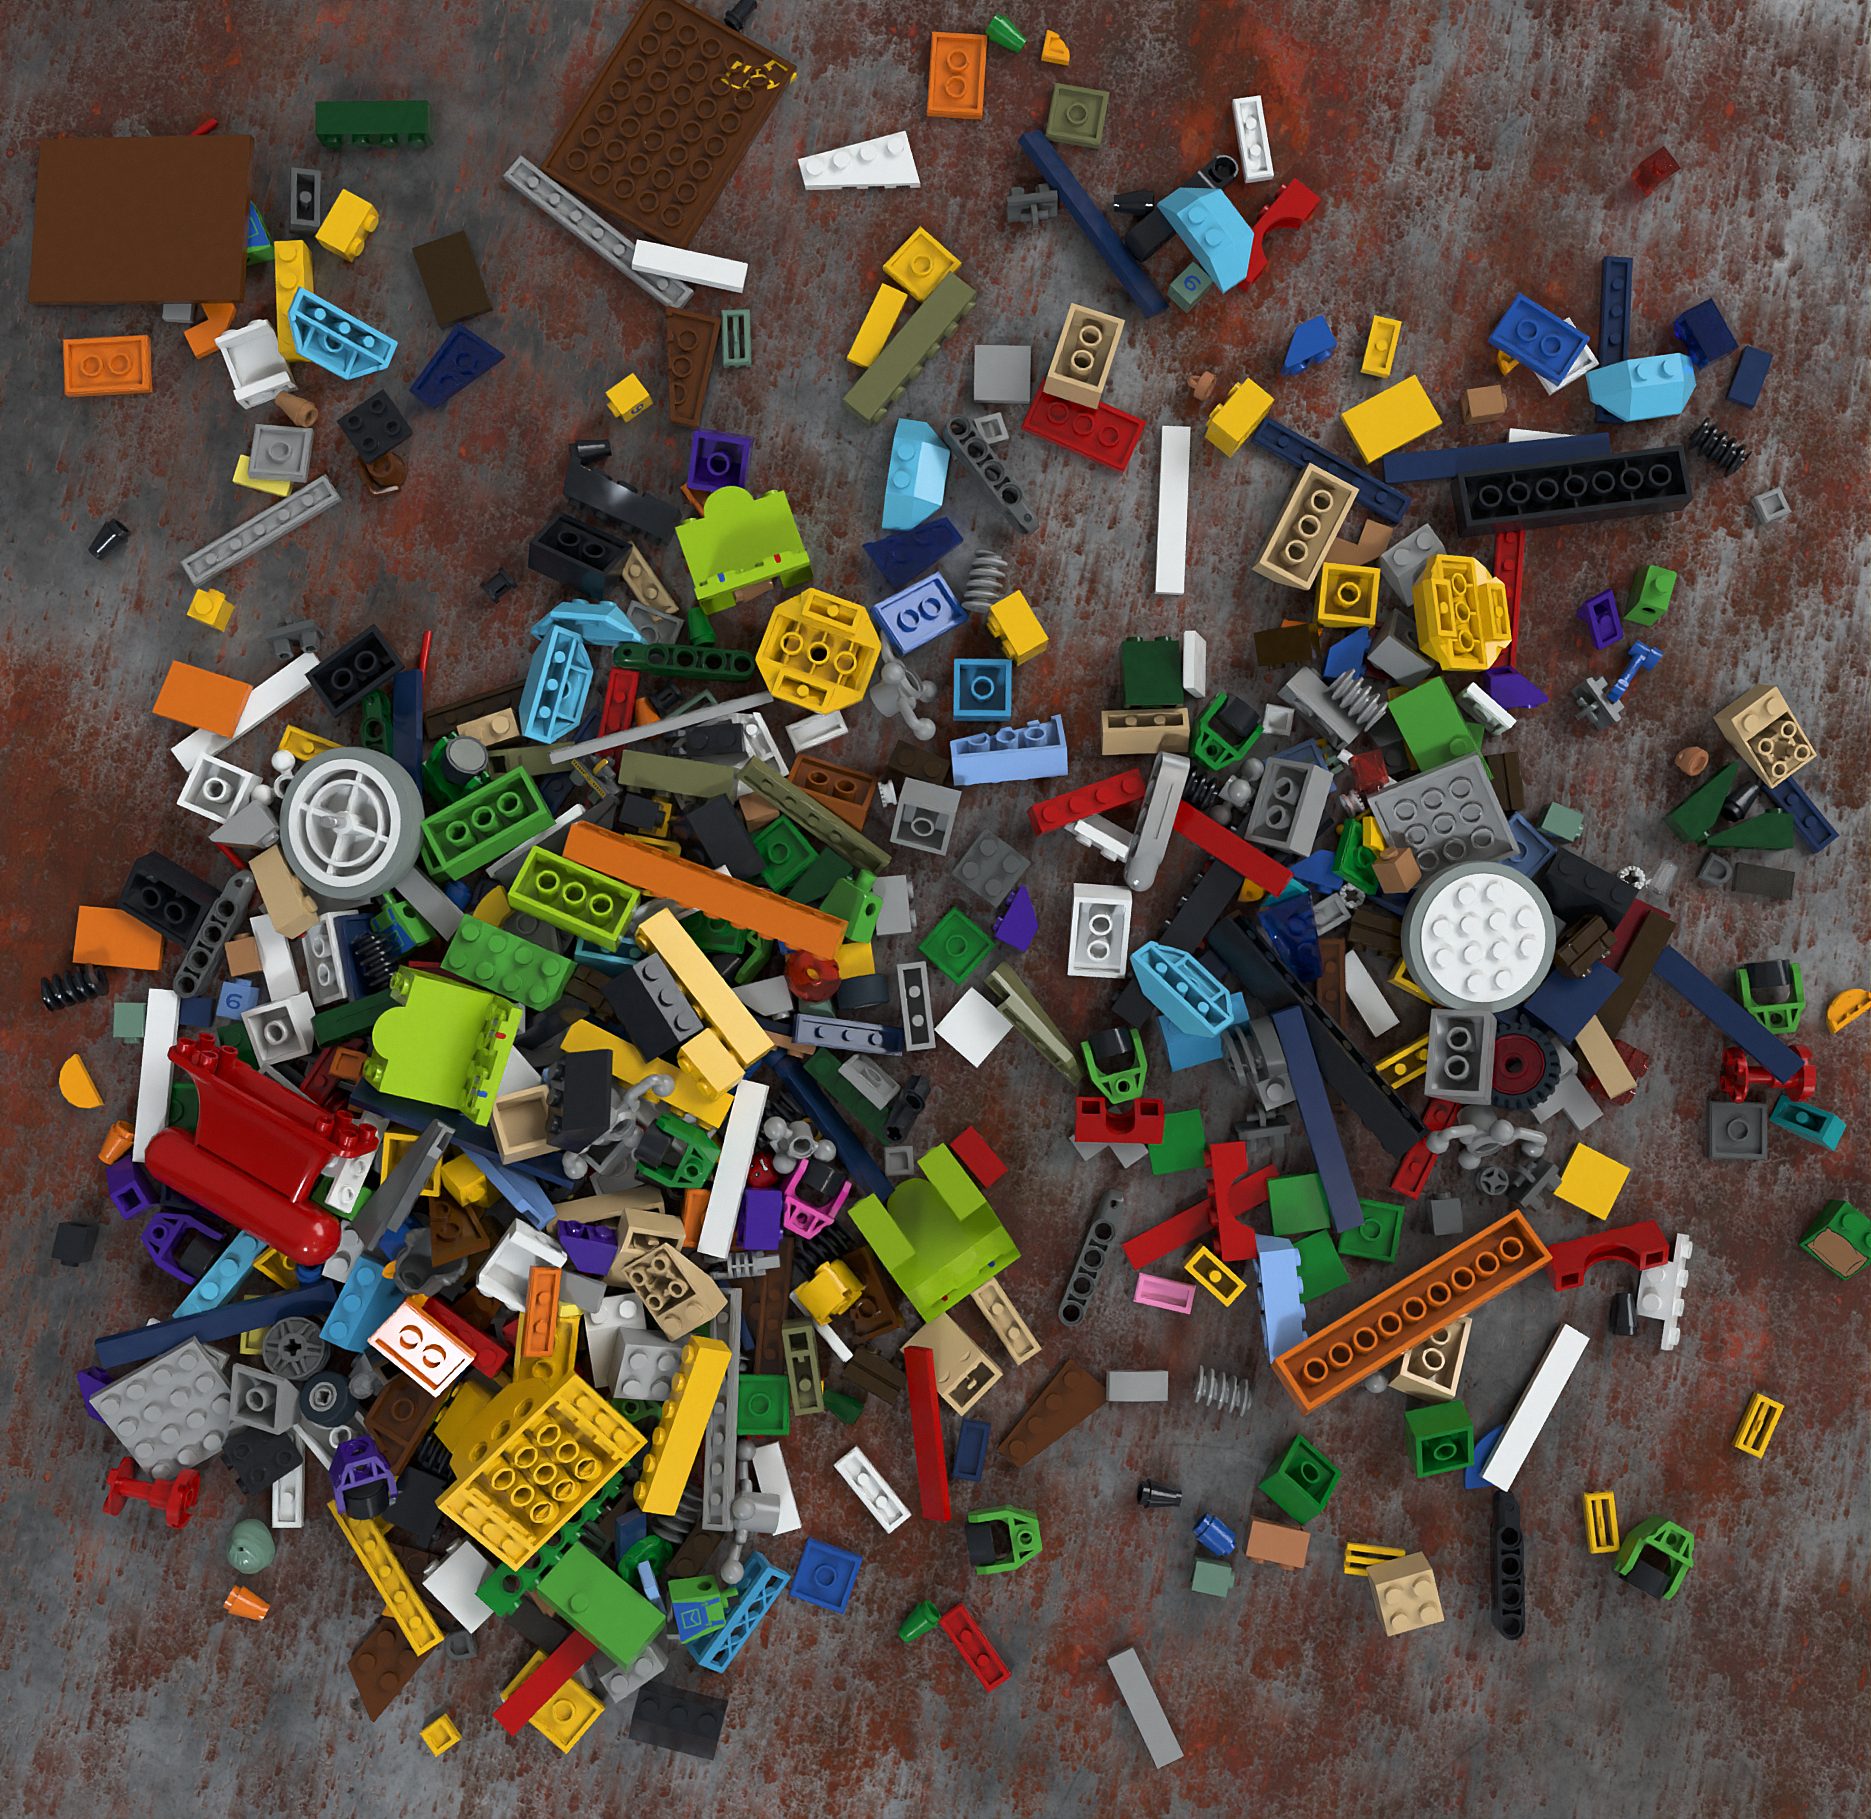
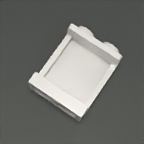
M259 319L251 321L247 327L239 330L225 331L220 337L214 339L216 345L222 351L236 390H233L236 400L245 409L275 399L277 394L283 390L288 393L298 390L288 362L278 352L277 332L268 320Z
M515 1218L477 1271L476 1287L483 1295L490 1298L495 1297L503 1301L509 1309L525 1313L530 1265L557 1266L561 1268L567 1260V1252L561 1242Z
M466 1535L462 1540L457 1537L446 1548L448 1553L440 1561L436 1558L424 1569L423 1572L426 1575L423 1577L422 1584L472 1634L494 1612L475 1593L497 1568L471 1542V1538ZM509 1576L505 1577L503 1580L504 1588L507 1591H516V1584Z

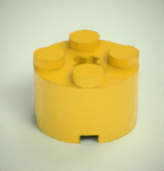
M836 1259L831 1264L828 1261L823 1263L814 1272L817 1276L810 1283L806 1281L801 1284L794 1292L798 1296L800 1303L820 1327L833 1321L829 1317L831 1314L835 1315L838 1313L841 1315L862 1295L861 1291L865 1290L863 1284L848 1266L839 1259Z

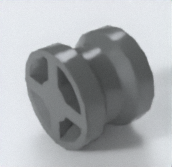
M1484 1166L1476 1172L1475 1185L1480 1192L1489 1195H1500L1507 1189L1509 1178L1507 1173L1499 1167Z

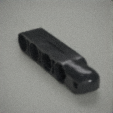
M1216 156L1180 188H1209L1224 191L1236 179L1239 170L1238 164L1230 156ZM1157 207L1129 231L1123 239V243L1141 262H1145L1172 239L1177 232Z
M1499 1489L1492 1498V1524L1490 1526L1491 1620L1494 1628L1504 1638L1513 1641L1522 1637L1525 1632L1524 1540L1520 1529V1506L1510 1489L1507 1492ZM1510 1527L1512 1529L1510 1538L1501 1540L1502 1531ZM1511 1557L1513 1560L1511 1567L1502 1570L1503 1560ZM1512 1587V1596L1509 1599H1502L1503 1591L1506 1588ZM1507 1618H1514L1512 1627L1503 1629V1622Z

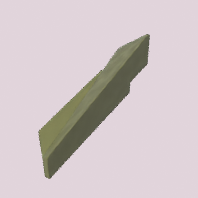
M1002 960L983 980L1003 1000L996 1009L1075 1086L1088 1072L1085 1064L1006 960Z

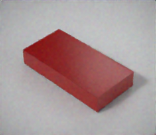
M972 1126L967 1128L949 1144L986 1188L1008 1171L1007 1167Z

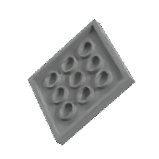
M1477 750L1366 795L1388 847L1410 848L1422 874L1420 880L1412 887L1416 891L1430 876L1448 866L1475 860L1497 863L1521 853Z
M195 1336L93 1393L89 1399L92 1406L153 1483L158 1478L166 1480L175 1478L184 1468H192L222 1451V1446L252 1427L229 1419L232 1384Z

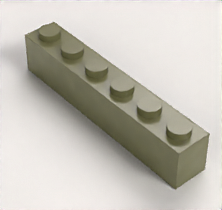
M949 271L843 398L844 408L869 428L875 422L879 424L887 415V407L892 401L896 403L906 391L904 387L910 380L915 381L924 369L922 365L927 359L932 360L936 357L941 349L940 344L946 337L950 339L959 327L957 323L962 317L965 316L967 318L974 311L977 305L975 303L976 291Z

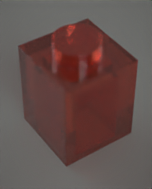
M1663 146L1643 160L1631 176L1645 195L1649 197L1669 183L1681 167L1666 147Z
M1381 749L1355 755L1348 759L1357 793L1365 791L1366 795L1378 792L1382 789V786L1390 782Z

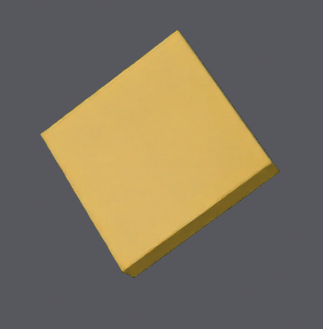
M920 226L883 265V270L919 303L923 304L949 271L955 274L962 263Z
M1576 1142L1559 1175L1562 1183L1551 1194L1601 1220H1606L1631 1169Z

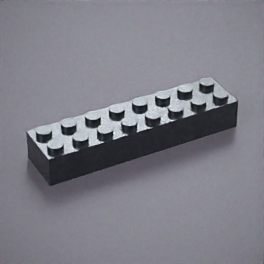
M1683 445L1458 472L1450 484L1459 538L1682 511L1693 500Z

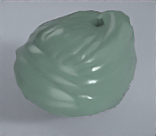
M247 1518L237 1522L231 1529V1534L226 1539L225 1548L227 1560L235 1569L245 1574H254L271 1565L275 1558V1545L270 1531L263 1522Z

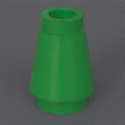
M998 13L985 31V34L990 37L989 40L1019 54L1028 40L1005 15L1002 17Z
M702 607L688 610L689 644L697 647L714 648L717 636Z
M930 1601L918 1602L897 1629V1632L903 1641L910 1643L912 1640L935 1628L938 1625L937 1622L941 1619V1615Z

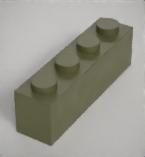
M623 749L618 784L627 785L626 791L643 793L644 788L653 789L655 796L671 798V793L682 794L681 800L698 802L699 797L711 798L726 793L730 801L735 803L739 779L736 776L741 769Z

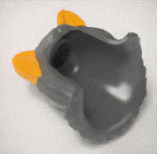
M430 1225L408 1231L404 1235L406 1245L398 1252L396 1259L388 1263L382 1272L383 1277L393 1279L401 1292L420 1308L429 1297L438 1293L444 1286H451L452 1283H455L459 1276L464 1275L468 1267L467 1259L469 1255L432 1268Z

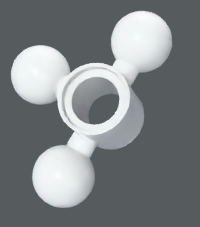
M279 750L272 756V766L275 770L281 772V775L274 782V788L263 784L255 786L251 792L252 801L256 800L269 806L274 798H284L285 787L294 777L291 770L295 765L294 755L287 750Z

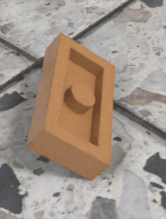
M763 1030L774 1043V1046L771 1048L773 1051H777L778 1046L788 1048L787 1054L803 1058L805 1053L810 1055L815 1053L816 1046L791 1043L792 1037Z

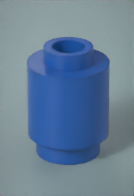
M459 879L455 882L448 880L442 890L462 912L473 897L469 892L471 887Z
M1205 1513L1192 1529L1196 1534V1539L1217 1557L1222 1554L1225 1556L1229 1555L1237 1544L1234 1541L1236 1534L1215 1515L1210 1516L1208 1513Z

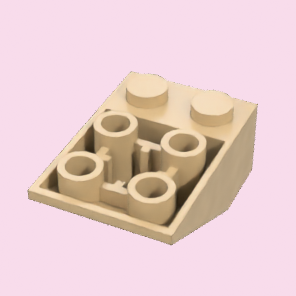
M1757 684L1713 717L1726 740L1770 789H1773L1817 756L1777 686Z
M624 1207L615 1233L618 1243L616 1254L607 1276L601 1275L599 1281L606 1283L608 1286L634 1289L621 1269L665 1242L680 1253L686 1237L681 1217Z
M667 1242L621 1269L670 1342L716 1317L728 1303L713 1279Z
M945 1312L929 1324L925 1323L900 1348L903 1354L904 1348L910 1345L932 1348L937 1392L961 1416L1003 1375L1002 1369Z

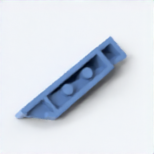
M460 1147L521 1214L523 1213L539 1231L557 1215L556 1210L532 1174L507 1164L502 1165L499 1161Z

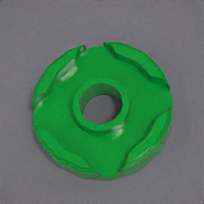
M650 1535L639 1540L623 1555L618 1565L620 1578L629 1585L633 1584L635 1587L643 1586L637 1566H639V1563L647 1560L655 1578L659 1577L665 1570L663 1565L666 1561L670 1563L672 1559L673 1547L671 1543L659 1535Z

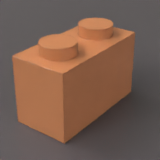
M1249 1515L1242 1550L1246 1556H1249L1248 1560L1255 1563L1265 1564L1266 1560L1277 1562L1278 1567L1286 1570H1294L1295 1567L1304 1568L1311 1533L1306 1527Z

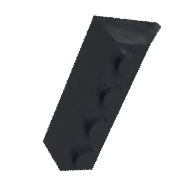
M574 455L571 456L562 491L568 500L567 504L579 511H583L584 508L594 512L593 516L602 522L614 521L619 524L618 528L631 535L638 532L644 535V540L650 544L659 546L662 543L669 546L676 531L675 527H678L683 517L678 508L646 492H643L642 496L637 494L638 490L631 484L623 480H618L615 483L604 470L596 466L589 470L582 466V459Z

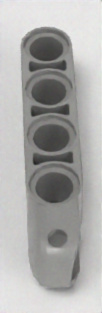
M1160 751L1156 756L1124 868L1125 882L1132 890L1138 892L1145 891L1154 882L1158 865L1161 864L1165 855L1190 768V759L1188 757Z

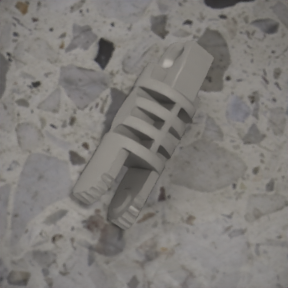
M764 1250L729 1252L726 1259L704 1255L705 1263L712 1264L727 1261L728 1271H712L707 1273L713 1281L766 1275V1269L780 1267V1255H764Z

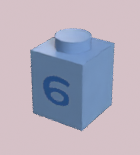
M234 978V982L224 981L216 1015L243 1021L241 1013L257 1006L261 988L252 987V981L241 978Z

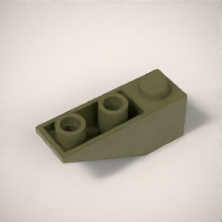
M575 741L488 750L489 761L484 771L489 774L490 780H496L521 765L530 776L571 771L574 768L570 764L572 759L550 764L547 753L574 745Z

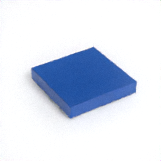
M808 1537L789 1595L844 1615L863 1556Z

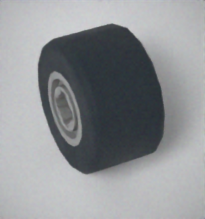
M883 973L846 978L835 983L838 1004L841 1010L871 1007L890 1001L886 976Z
M322 1371L313 1375L305 1383L300 1394L299 1403L302 1413L309 1421L327 1428L339 1427L346 1424L355 1415L359 1407L360 1394L357 1385L352 1379L334 1371Z

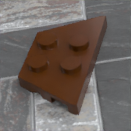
M404 1374L383 1387L363 1423L368 1432L374 1436L377 1448L380 1453L384 1454L391 1467L389 1469L395 1476L402 1474L460 1374L437 1397H434L408 1374Z
M387 1616L347 1663L369 1718L373 1723L439 1645L438 1643L420 1656H417L396 1619ZM444 1627L440 1628L442 1634L445 1637L449 1633V1630Z

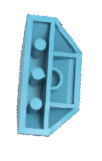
M1179 188L1157 203V207L1223 294L1246 278L1254 232L1221 189Z
M298 287L287 312L296 353L345 380L388 368L398 344L397 341L302 287Z
M1681 353L1626 360L1585 373L1590 401L1596 405H1601L1608 412L1626 422L1679 415L1682 413L1696 387L1692 358Z
M901 418L898 420L886 486L882 529L910 533L916 526L942 507L950 450L927 422Z
M573 599L572 603L562 602L532 626L530 632L534 637L542 641L551 626L557 625L581 634L583 644L621 646L626 643L649 645L626 614L616 606L617 604L609 601H600L599 605L589 604L588 601L582 599Z
M552 625L534 652L519 705L522 736L551 744L579 725L594 671L582 643L581 634Z
M1150 941L1130 956L1143 994L1183 1033L1214 1038L1233 1023L1234 1015L1232 1014L1229 991L1188 952L1169 946L1158 945L1157 942Z

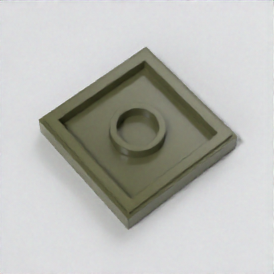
M1055 83L1045 135L1046 139L1100 149L1110 92Z

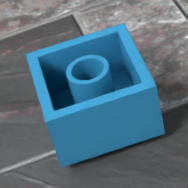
M954 659L953 721L1010 722L1012 659Z

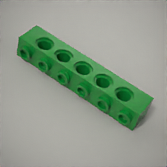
M617 1472L602 1486V1493L598 1498H590L581 1507L582 1516L578 1521H567L559 1529L561 1532L559 1543L550 1545L546 1542L536 1551L541 1557L539 1566L529 1568L524 1563L515 1572L506 1563L502 1562L476 1591L475 1595L500 1618L505 1613L511 1616L521 1605L522 1601L519 1597L526 1589L532 1592L543 1580L539 1574L548 1565L552 1569L564 1556L560 1550L566 1543L569 1542L573 1545L584 1533L580 1527L588 1519L593 1522L604 1510L601 1506L602 1502L608 1496L613 1499L624 1487L621 1483L624 1476ZM515 1575L519 1578L520 1587L516 1591L511 1592L504 1588L503 1580L506 1576Z

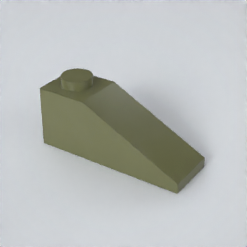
M808 1316L783 1320L782 1336L795 1416L824 1412L813 1318Z

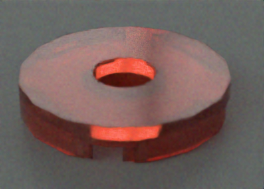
M803 949L796 950L790 955L784 966V977L788 987L796 996L804 1001L813 1003L826 1001L837 992L841 984L838 963L834 958L822 961L812 957L811 952ZM807 969L815 970L819 979L811 978L807 973Z

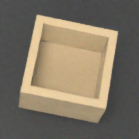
M547 1084L496 1097L489 1120L502 1165L561 1150L546 1144L547 1132L545 1131V1123L548 1118L546 1098L549 1093Z
M1422 1551L1366 1567L1377 1616L1387 1636L1444 1621L1433 1570Z

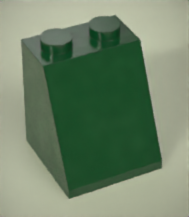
M1169 636L1155 637L1154 641H1143V637H1128L1126 641H1122L1119 646L1121 710L1181 708L1184 704L1179 640L1171 641Z

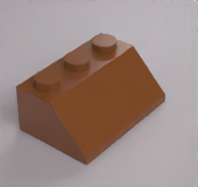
M798 753L787 780L861 834L868 818L879 777Z

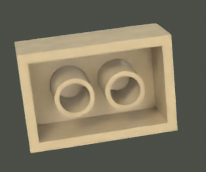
M1071 303L1043 392L1097 409L1125 320Z

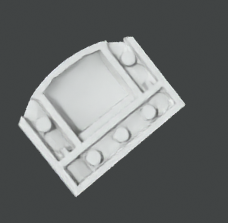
M753 712V714L731 713L710 719L697 726L742 723L745 745L744 753L687 757V755L670 756L742 769L751 757L755 755L784 778L789 775V771L761 713ZM680 738L672 747L686 748V738ZM739 780L736 802H731L732 805L738 803V796L755 791ZM673 793L681 810L687 805L696 803L681 800L682 794ZM699 797L698 802L708 798Z

